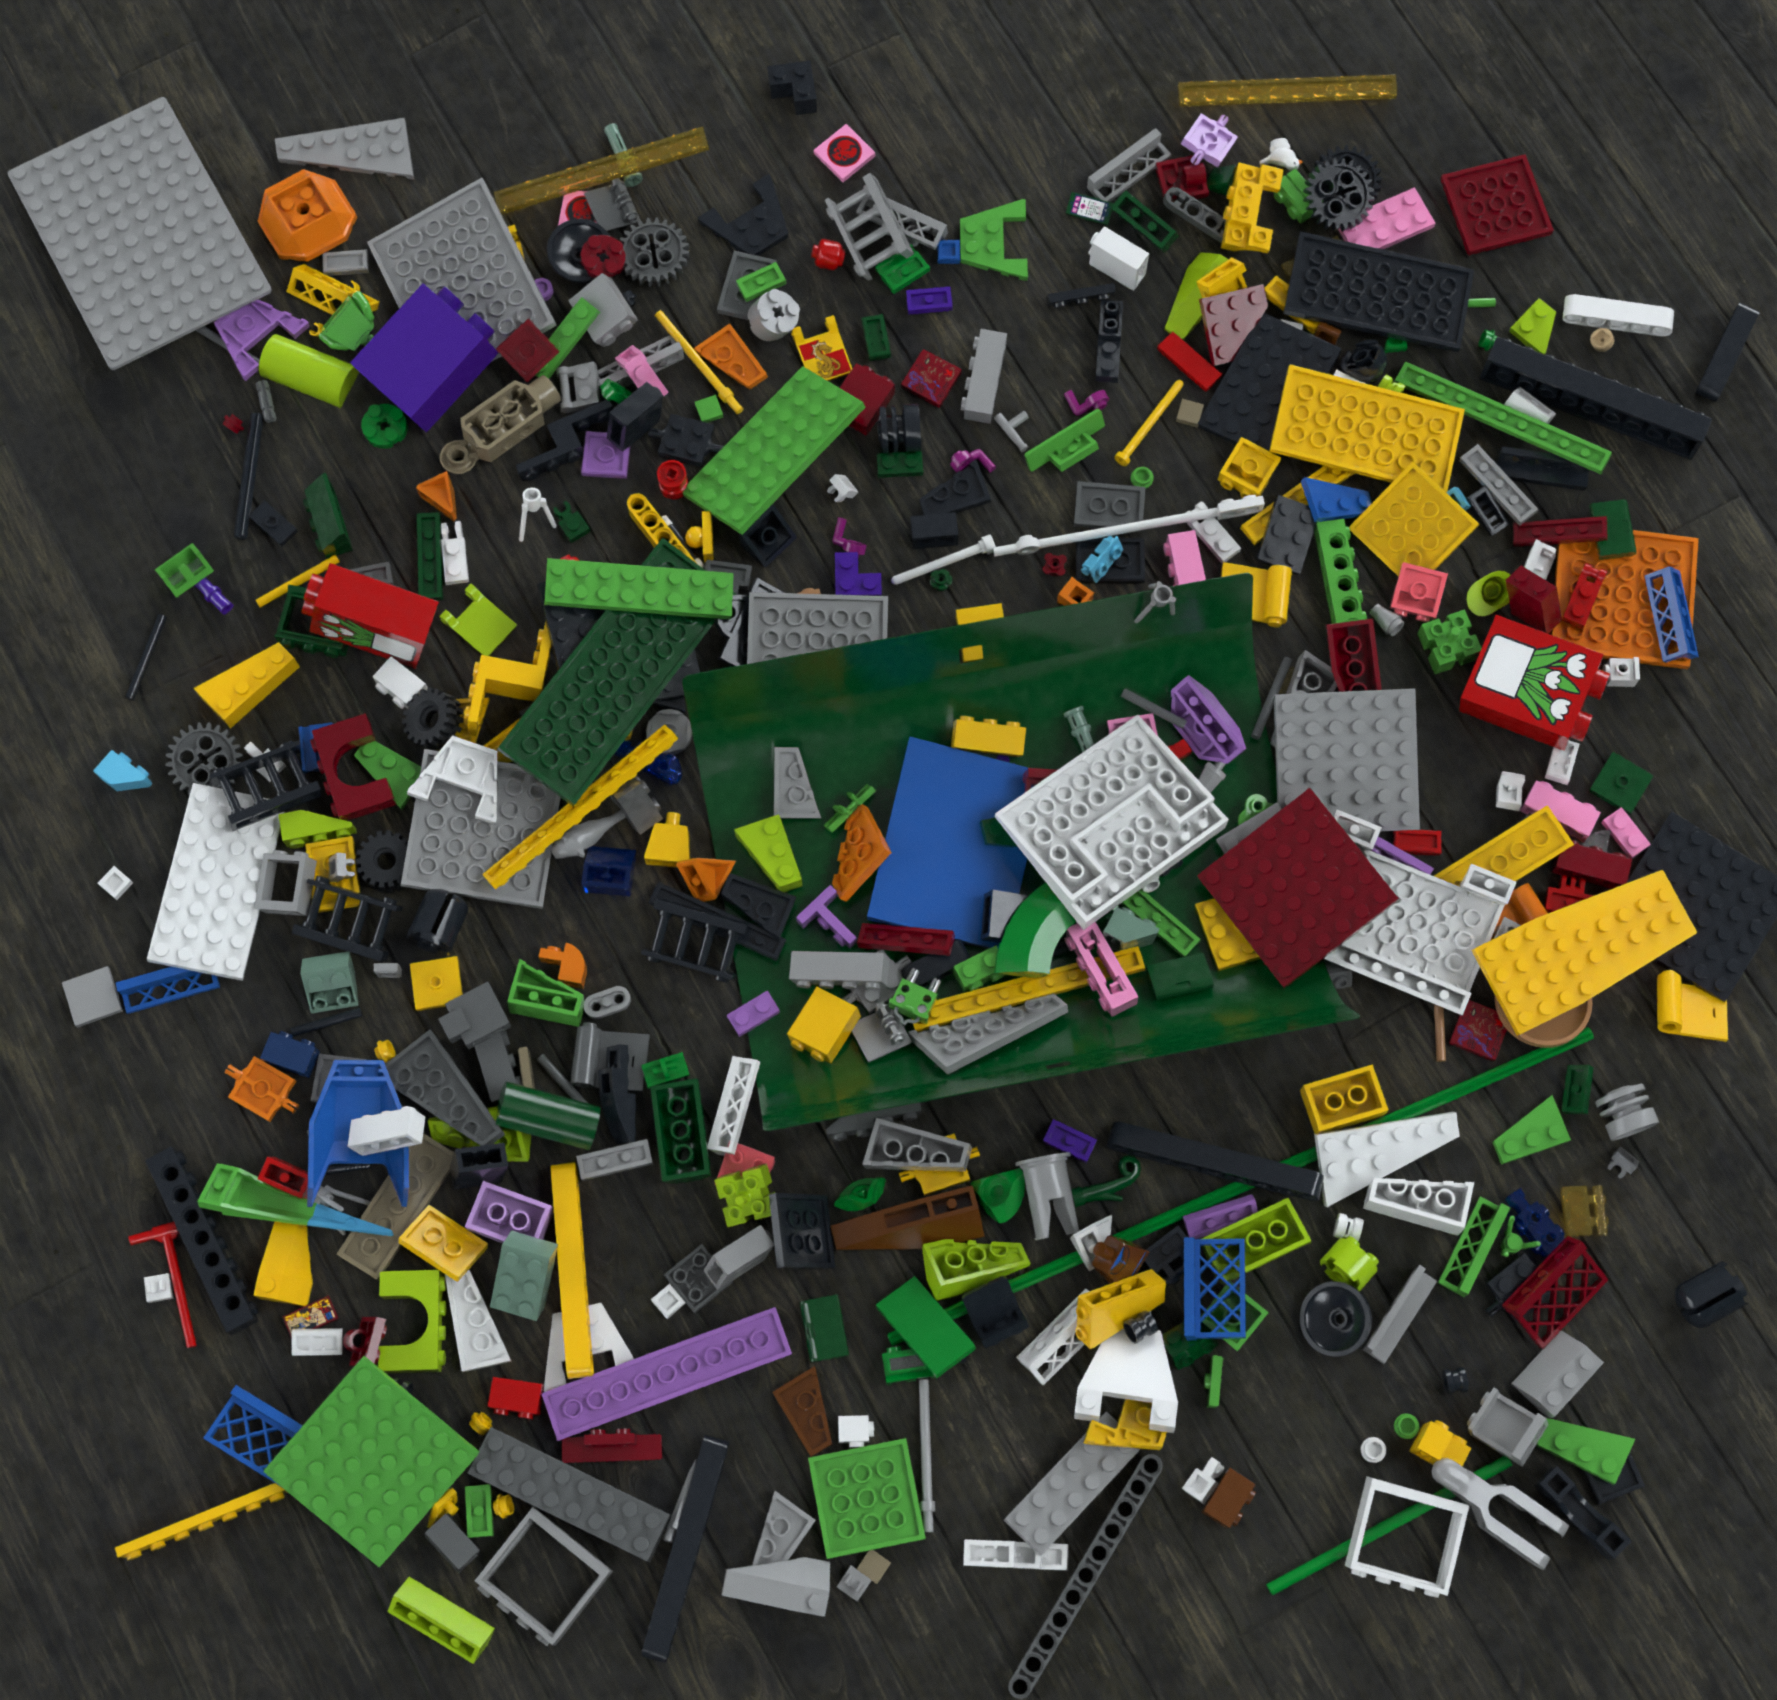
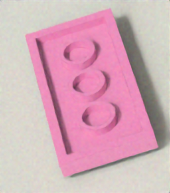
M1414 187L1373 205V208L1367 211L1369 216L1365 219L1362 218L1363 222L1357 225L1355 223L1356 226L1353 229L1347 227L1342 232L1339 226L1338 231L1346 242L1383 250L1434 228L1435 221Z

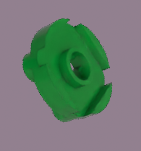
M374 404L365 413L361 428L365 438L372 446L388 449L394 447L393 444H396L398 441L401 442L405 438L408 424L402 410L391 404ZM383 422H387L390 425V427H386L385 430H381V427L379 425Z

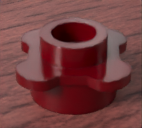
M1047 553L1044 557L1046 564L1043 567V572L1051 576H1063L1065 574L1064 564L1067 562L1066 556H1056L1052 553Z

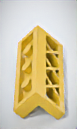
M303 264L293 268L287 292L333 315L336 309L332 300L338 299L343 303L348 296L352 298V295L344 291V286L350 291L353 288ZM297 279L304 283L307 291L301 292L295 289ZM316 289L322 291L325 301H318L313 291ZM363 294L369 302L372 312L378 310L380 302Z

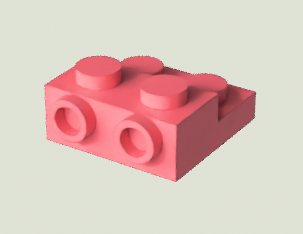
M1403 562L1389 609H1393L1395 614L1402 617H1407L1408 613L1416 615V620L1427 623L1430 619L1435 620L1448 573Z

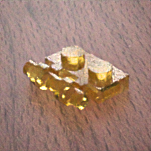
M1601 1185L1592 1186L1593 1195H1588L1587 1186L1560 1188L1566 1237L1592 1235L1591 1226H1597L1599 1236L1608 1235L1607 1225H1609V1220L1605 1216L1604 1207L1606 1195H1603ZM1589 1204H1594L1596 1217H1590Z

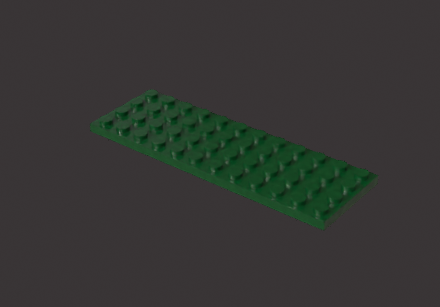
M664 538L660 540L641 565L706 571ZM606 610L497 750L574 807L715 623V619Z

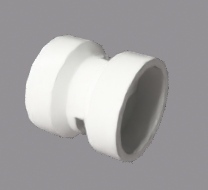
M1339 1213L1333 1237L1347 1238L1351 1236L1359 1241L1364 1220L1360 1218L1351 1219L1347 1215Z

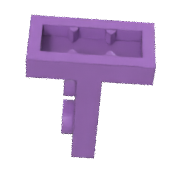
M829 885L796 917L797 923L804 929L811 921L818 917L817 922L825 930L829 928L835 934L833 936L834 939L842 947L846 945L851 949L857 943L856 936L826 908L837 898V891Z

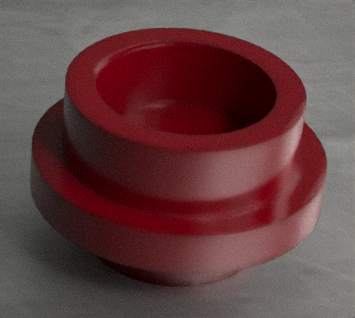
M233 414L230 417L224 416L225 420L222 424L231 431L238 434L240 430H244V427L241 426L243 423L241 419Z

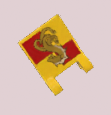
M834 315L825 318V325L828 331L826 333L804 339L800 326L792 329L791 333L803 366L827 381L848 375L852 370Z

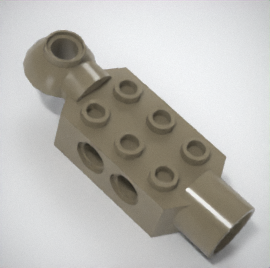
M544 375L529 385L514 380L460 418L464 439L449 442L442 448L440 462L443 468L453 474H464L474 467L477 460L494 461L544 425L543 413L561 401V397L552 382ZM456 458H464L461 461H454Z

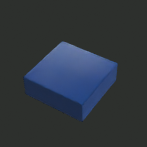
M940 240L938 244V264H960V240Z

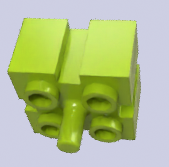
M767 1164L748 1168L742 1172V1177L740 1171L722 1175L714 1180L719 1199L726 1198L727 1206L722 1209L727 1227L748 1222L753 1218L752 1214H754L755 1220L771 1216L769 1195L775 1192L769 1193L767 1185L772 1183Z

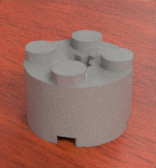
M777 289L768 291L756 300L748 310L747 316L751 324L750 328L758 338L764 341L779 340L797 325L800 307L787 293Z

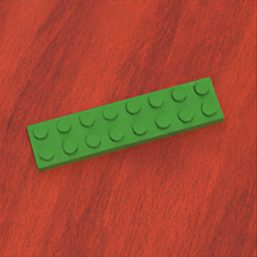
M547 558L544 605L730 620L732 617L733 573Z

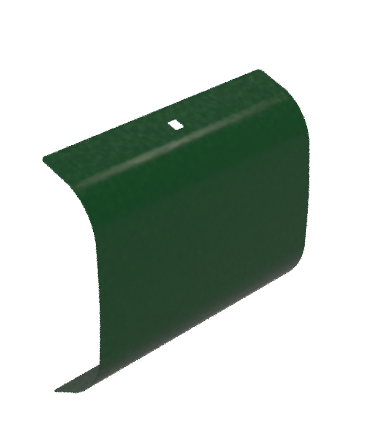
M1241 573L1170 586L1169 588L1173 594L1172 597L1176 598L1175 615H1171L1169 604L1164 607L1154 606L1137 624L1134 620L1151 602V594L1155 589L687 675L682 679L716 859L736 861L730 873L776 889L743 844L736 838L734 829L774 816V747L799 748L821 818H780L801 875L803 886L785 892L796 896V902L781 936L787 939V942L777 962L738 944L735 945L733 953L742 1004L744 1005L768 991L780 1010L779 1014L748 1032L752 1059L760 1061L756 1082L764 1131L783 1129L1291 1032L1360 1017L1358 1013L1345 1005L1339 997L1327 971L1324 959L1286 988H1283L1262 959L1217 971L1195 910V904L1214 898L1197 875L1224 855L1216 839L1238 826V816L1245 809L1246 799L1250 795L1260 794L1266 798L1268 803H1277L1276 769L1266 725L1259 740L1251 737L1262 710L1253 649L1252 574ZM982 645V660L960 663L959 649ZM1189 675L1213 693L1240 728L1246 749L1230 763L1225 764L1221 771L1226 774V777L1210 793L1215 798L1213 803L1229 819L1226 827L1184 857L1181 867L1170 870V873L1165 877L1159 876V887L1147 893L1201 939L1187 956L1204 953L1213 979V988L1155 1000L1146 973V965L1182 958L1160 937L1156 936L1153 944L1139 948L1145 965V971L1127 975L1138 995L1137 1005L1111 1017L1109 1011H1104L1099 1002L1101 997L1097 990L1093 991L1090 986L1057 994L1056 996L1067 1004L1068 1013L948 1075L913 1042L869 1063L852 1032L832 1063L825 1060L820 1062L814 1059L810 1052L803 1050V1052L798 1051L790 1045L791 1041L787 1033L816 987H819V985H811V988H799L796 986L797 984L789 979L792 951L875 953L878 951V949L859 948L857 943L851 949L846 945L842 947L834 939L833 936L835 934L829 928L825 930L817 922L818 917L811 921L804 929L797 923L796 917L829 885L834 888L832 884L833 876L838 874L840 862L837 861L841 843L845 842L847 830L844 829L846 820L833 832L828 831L824 824L836 814L832 808L834 805H841L846 808L852 802L846 793L852 792L856 795L866 784L876 790L863 805L869 808L884 839L886 838L909 737L951 747L953 721L960 719V716L974 717L976 722H983V719H994L1000 725H1006V722H1018L1020 727L1026 728L1024 753L1021 757L1008 756L1009 763H1015L1027 768L1059 770L1082 754L1077 738L1071 735L1072 728L1068 718L1063 715L1065 712L1083 706L1084 710L1082 712L1087 724L1091 725V731L1089 732L1095 745L1109 735L1106 724L1107 720L1151 714V712L1122 698L1121 695L1124 689L1171 712V690ZM1153 714L1158 737L1166 746L1174 745L1184 739L1172 723ZM1193 750L1189 756L1181 760L1197 779L1200 777L1207 762L1215 764V761L1199 759ZM971 752L993 759H996L998 756L996 754ZM1257 801L1254 803L1256 810L1260 808V803ZM1027 859L1019 894L1029 896L1046 882ZM878 868L847 902L841 900L837 894V898L826 907L856 936L857 940L862 923L888 925L867 920ZM723 898L727 913L760 927ZM1119 904L1118 908L1122 909L1123 906ZM1113 913L1103 916L1096 921L1102 934ZM1066 930L1065 933L1062 935V937L1060 938V940L1066 938V932H1067V930ZM1095 943L1094 949L1090 950L1093 958L1099 957L1096 952L1097 946ZM964 944L971 957L988 950ZM884 950L887 956L895 963L906 955L912 963L928 955L924 953ZM1072 950L1052 957L1050 970L1077 963L1075 951ZM954 974L941 979V983L936 991L937 1000L963 993ZM1005 975L997 981H989L983 984L982 988L1021 977ZM1113 980L1107 981L1106 987L1108 990L1110 988L1109 984L1113 983ZM834 985L833 989L821 988L840 999L851 993L850 989L842 988V985ZM857 1000L851 1003L858 1008L861 1015L860 1019L871 1015ZM1025 1003L1020 1004V1005H1016V1006H1012V1008L1025 1005ZM1001 1009V1010L994 1011V1012H990V1013L992 1014V1013L1000 1012V1011H1003V1010ZM899 1013L900 1015H902L904 1021L906 1019H911L910 1017ZM913 1023L903 1025L907 1034L909 1031L914 1030ZM1070 1062L1071 1064L1052 1069L1046 1068L1047 1065Z

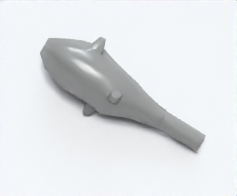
M619 810L611 816L572 826L559 840L554 842L551 849L553 856L556 859L574 856L585 857L584 851L596 844L610 827L626 818L622 810Z

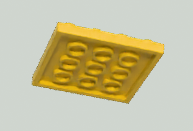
M1412 461L1351 524L1349 529L1399 576L1403 562L1436 570L1480 524Z

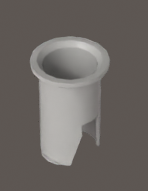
M1070 1152L1047 1155L1015 1163L1016 1166H1020V1169L1023 1170L1035 1240L1049 1238L1051 1213L1049 1201L1053 1200L1054 1210L1066 1234L1069 1235L1080 1231L1066 1166L1067 1157L1071 1156Z

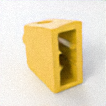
M668 812L665 824H654L644 855L646 865L678 868L677 862L690 859L689 830L687 826L679 825L681 816L679 813Z

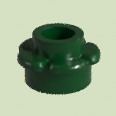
M945 569L935 570L930 575V584L938 591H944L952 584V577Z

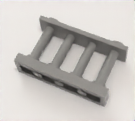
M871 173L863 177L866 184L863 186L864 189L836 205L830 198L825 200L828 206L826 212L831 220H835L856 263L853 265L859 277L863 276L868 281L872 279L869 269L897 253L907 259L914 254L877 178ZM868 196L873 198L875 202L873 208L845 223L841 212ZM877 215L879 217L882 216L884 220L882 227L854 242L850 231ZM886 234L888 236L891 235L894 242L891 243L890 247L866 261L863 260L859 250Z

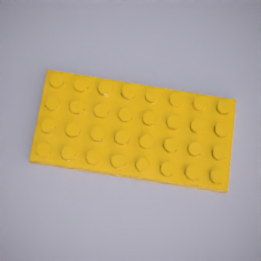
M1290 364L1287 369L1269 452L1390 483L1413 461L1447 492L1465 409Z

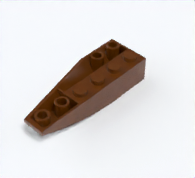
M972 1185L879 1210L831 1226L836 1250L922 1249L923 1244L943 1239H954V1242L963 1243L968 1240L985 1237Z

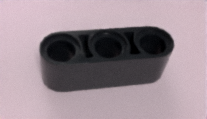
M956 940L953 943L950 956L928 954L904 967L901 973L904 979H907L911 969L915 968V971L917 969L919 974L914 983L926 988L931 985L934 978H937L938 981V979L941 980L953 974V967L971 958L963 942Z

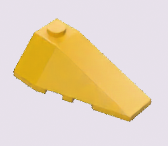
M274 1222L259 1269L254 1290L255 1297L303 1307L308 1305L313 1278L308 1247V1227L306 1225Z

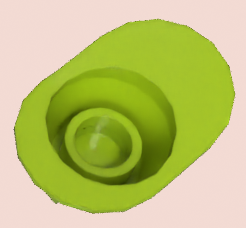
M1495 571L1476 581L1467 593V604L1471 612L1477 616H1487L1507 605L1509 598L1505 580L1510 574L1505 571Z

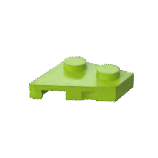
M1539 298L1510 328L1509 332L1526 346L1545 355L1556 311Z

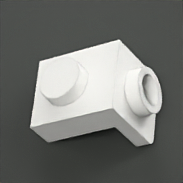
M1505 771L1501 773L1496 790V807L1515 811L1520 810L1525 775Z

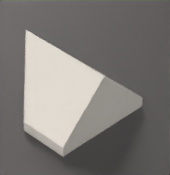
M1112 1215L1089 1225L1073 1234L1070 1238L1089 1271L1095 1269L1092 1266L1096 1256L1093 1253L1094 1246L1098 1242L1104 1243L1107 1236L1111 1234Z

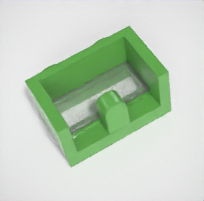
M193 543L155 569L176 598L214 571Z

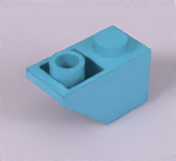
M111 750L93 770L101 780L116 791L146 788L153 784L148 779L149 773L139 765L137 768L130 764L132 760L122 752L118 755Z

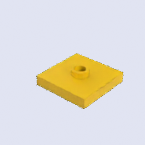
M457 956L410 964L416 1011L446 1007L445 1003L463 995Z

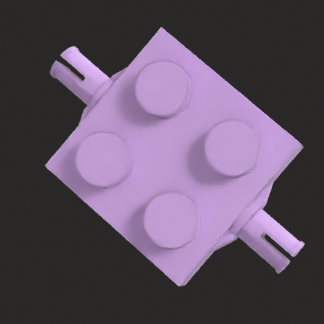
M1200 114L1186 134L1181 145L1195 153L1191 158L1192 163L1196 160L1194 165H1198L1203 158L1218 168L1238 138L1225 127L1229 120L1227 116L1224 119L1225 115H1221L1218 121H1214Z

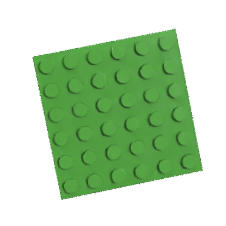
M363 1356L267 1465L263 1472L380 1567L434 1506V1503L442 1497L477 1457L479 1451L367 1357Z

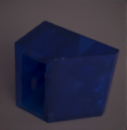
M591 846L588 849L583 866L581 886L584 892L631 896L636 850Z

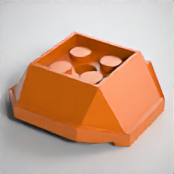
M305 169L265 189L258 217L259 226L280 259L307 262L347 241L353 224L357 220L355 211L334 179Z

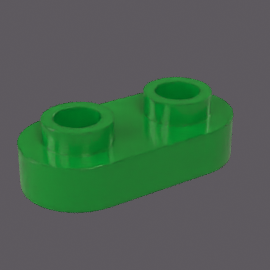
M606 379L600 386L602 389L601 394L608 401L613 400L618 404L632 394L630 390L611 379Z

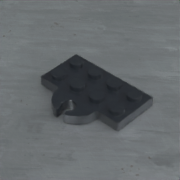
M759 578L754 579L749 592L784 593ZM749 592L746 597L733 595V615L731 620L714 618L715 626L719 633L727 639L718 660L731 667L747 664Z

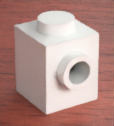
M868 1415L838 1416L839 1443H849L850 1448L864 1447V1443H869V1437H874V1421H869Z

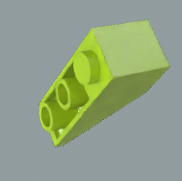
M305 810L278 814L282 841L287 847L293 849L301 848L306 843L325 841L336 837H349L351 834L357 833L352 822Z

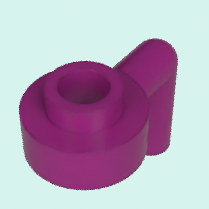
M1072 390L1064 393L1067 402L1076 416H1080L1089 410H1096L1097 408L1102 410L1109 401L1105 390L1091 394L1081 405H1079Z
M976 449L970 453L967 450L958 451L951 457L950 466L956 473L970 466V463L976 459L979 460L988 472H992L996 468L981 449Z
M838 517L832 539L833 544L842 547L846 552H858L859 558V555L865 554L867 545L842 538L847 519Z

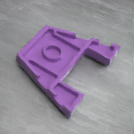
M259 299L214 321L220 337L245 381L259 370V363L246 352L279 325L296 339L310 327L307 320L295 318L291 313L279 311L273 308L272 305Z

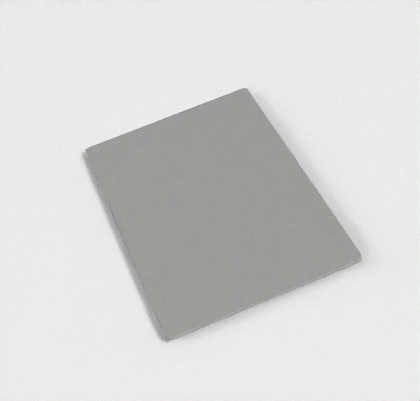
M160 97L8 171L12 184L111 370H116L272 291L271 286L165 97Z

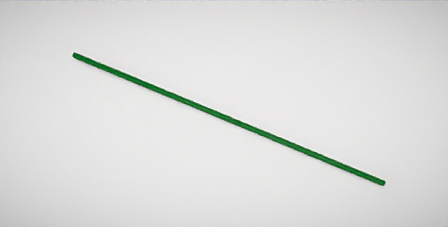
M1589 1027L1584 1028L1577 1037L1564 1045L1536 1049L1363 1126L1417 1117L1588 1042L1594 1038V1035ZM1316 1146L1281 1161V1163L1296 1167L1310 1164L1318 1160ZM1238 1182L1230 1183L1112 1236L1132 1242L1182 1220L1185 1215L1207 1209L1255 1187ZM1075 1251L1013 1278L1008 1282L1013 1293L1084 1262L1079 1253ZM963 1301L944 1309L953 1320L968 1313ZM896 1330L888 1334V1339L892 1346L904 1342Z

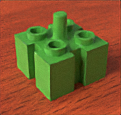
M1465 610L1447 615L1444 623H1441L1439 618L1424 623L1417 633L1423 649L1430 648L1431 653L1428 660L1434 674L1452 669L1456 661L1459 662L1460 666L1476 661L1482 648L1476 634L1471 636L1469 634L1472 625Z

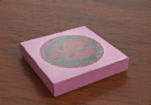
M847 124L814 149V154L842 182L846 181L875 157V152Z
M565 189L558 226L572 219H587L596 223L584 196L585 191Z

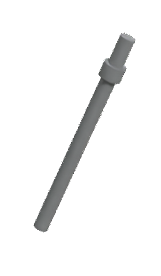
M922 1379L919 1380L922 1470L920 1512H923L924 1532L928 1533L933 1532L935 1501H932L929 1380Z

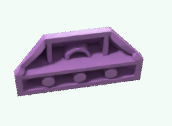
M1190 675L1171 690V713L1187 720L1183 729L1176 725L1174 727L1199 759L1228 764L1246 749L1240 728L1211 691Z

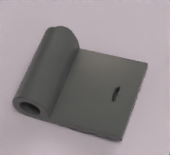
M583 1023L582 1026L577 1027L570 1084L577 1087L599 1089L598 1070L606 1069L607 1047L623 1044L628 1045L629 1085L627 1091L643 1092L645 1076L641 1065L647 1063L650 1035L607 1032L597 1028V1024Z

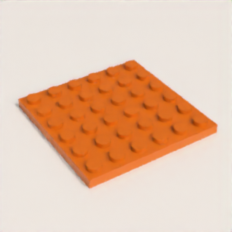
M1633 530L1637 550L1636 555L1599 560L1596 541L1558 544L1554 586L1557 587L1561 617H1563L1585 562L1592 564V567L1600 570L1602 568L1607 570V573L1584 628L1582 629L1561 621L1551 631V635L1604 654L1602 659H1633L1634 657H1639V663L1689 669L1691 660L1685 657L1667 663L1662 660L1644 575L1669 566L1680 571L1693 628L1699 538ZM1587 576L1586 580L1594 583L1595 578ZM1663 576L1653 579L1654 588L1660 591L1664 584ZM1662 597L1658 604L1659 610L1665 612L1669 605L1667 598ZM1667 618L1663 625V630L1669 634L1673 627V622ZM1671 640L1667 647L1669 655L1679 651L1677 642Z

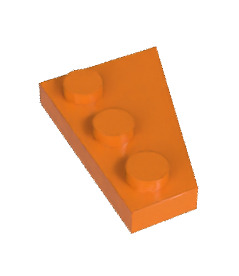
M728 324L693 348L698 355L749 390L768 378L767 373L731 324Z

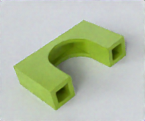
M440 1270L380 1272L379 1296L381 1298L415 1299L425 1306L428 1313L426 1331L416 1342L409 1345L379 1346L380 1357L378 1367L383 1372H441V1366L445 1365L446 1354L445 1350H442V1341L446 1339V1327L442 1326V1316L446 1315V1301H442V1291H446L447 1285L445 1276H443Z

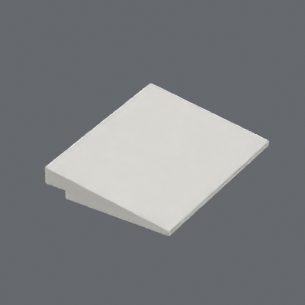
M1139 715L1133 717L995 813V818L1083 930L1222 831L1229 820L1213 803L1215 798Z

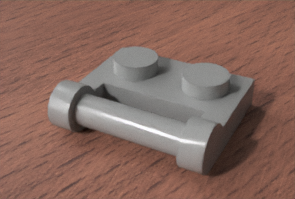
M594 361L556 369L557 377L560 380L562 399L560 411L562 413L583 410L601 402L597 365ZM574 376L576 401L571 402L568 378Z

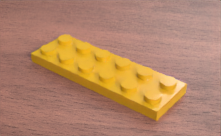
M1547 805L1434 875V877L1460 886L1471 864H1474L1513 881H1518L1574 846V843Z

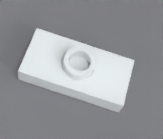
M1569 741L1565 751L1553 747L1545 779L1568 785L1579 743Z
M343 1328L292 1329V1356L342 1355Z

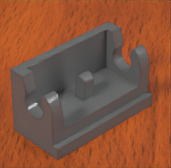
M444 1514L425 1532V1538L458 1574L478 1556L477 1553L480 1551L447 1514Z

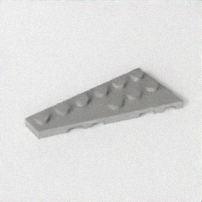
M405 118L275 139L277 158L280 163L304 166L312 164L319 165V168L336 167L343 171L366 174L383 173L390 177L398 175L414 180Z

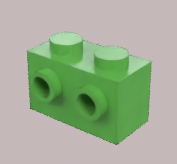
M997 946L985 950L953 967V974L963 993L983 987V984L989 981H997L1005 976L994 974Z

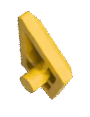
M453 1488L448 1489L434 1503L428 1519V1528L433 1526L444 1514L449 1513L453 1516L458 1511V1507L455 1505L458 1502L457 1492Z

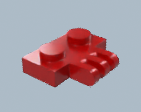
M1561 875L1559 889L1548 887L1546 890L1545 910L1551 913L1593 897L1594 895L1584 894L1586 879L1580 878L1579 885L1576 887V877L1571 876L1569 885H1566L1567 875Z

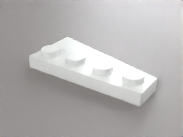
M468 1270L458 1282L445 1274L462 1372L512 1362L471 1271Z

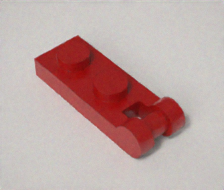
M1585 562L1563 614L1562 621L1582 629L1584 628L1607 570L1602 568L1600 570L1592 567V564ZM1587 576L1595 578L1594 583L1587 581Z

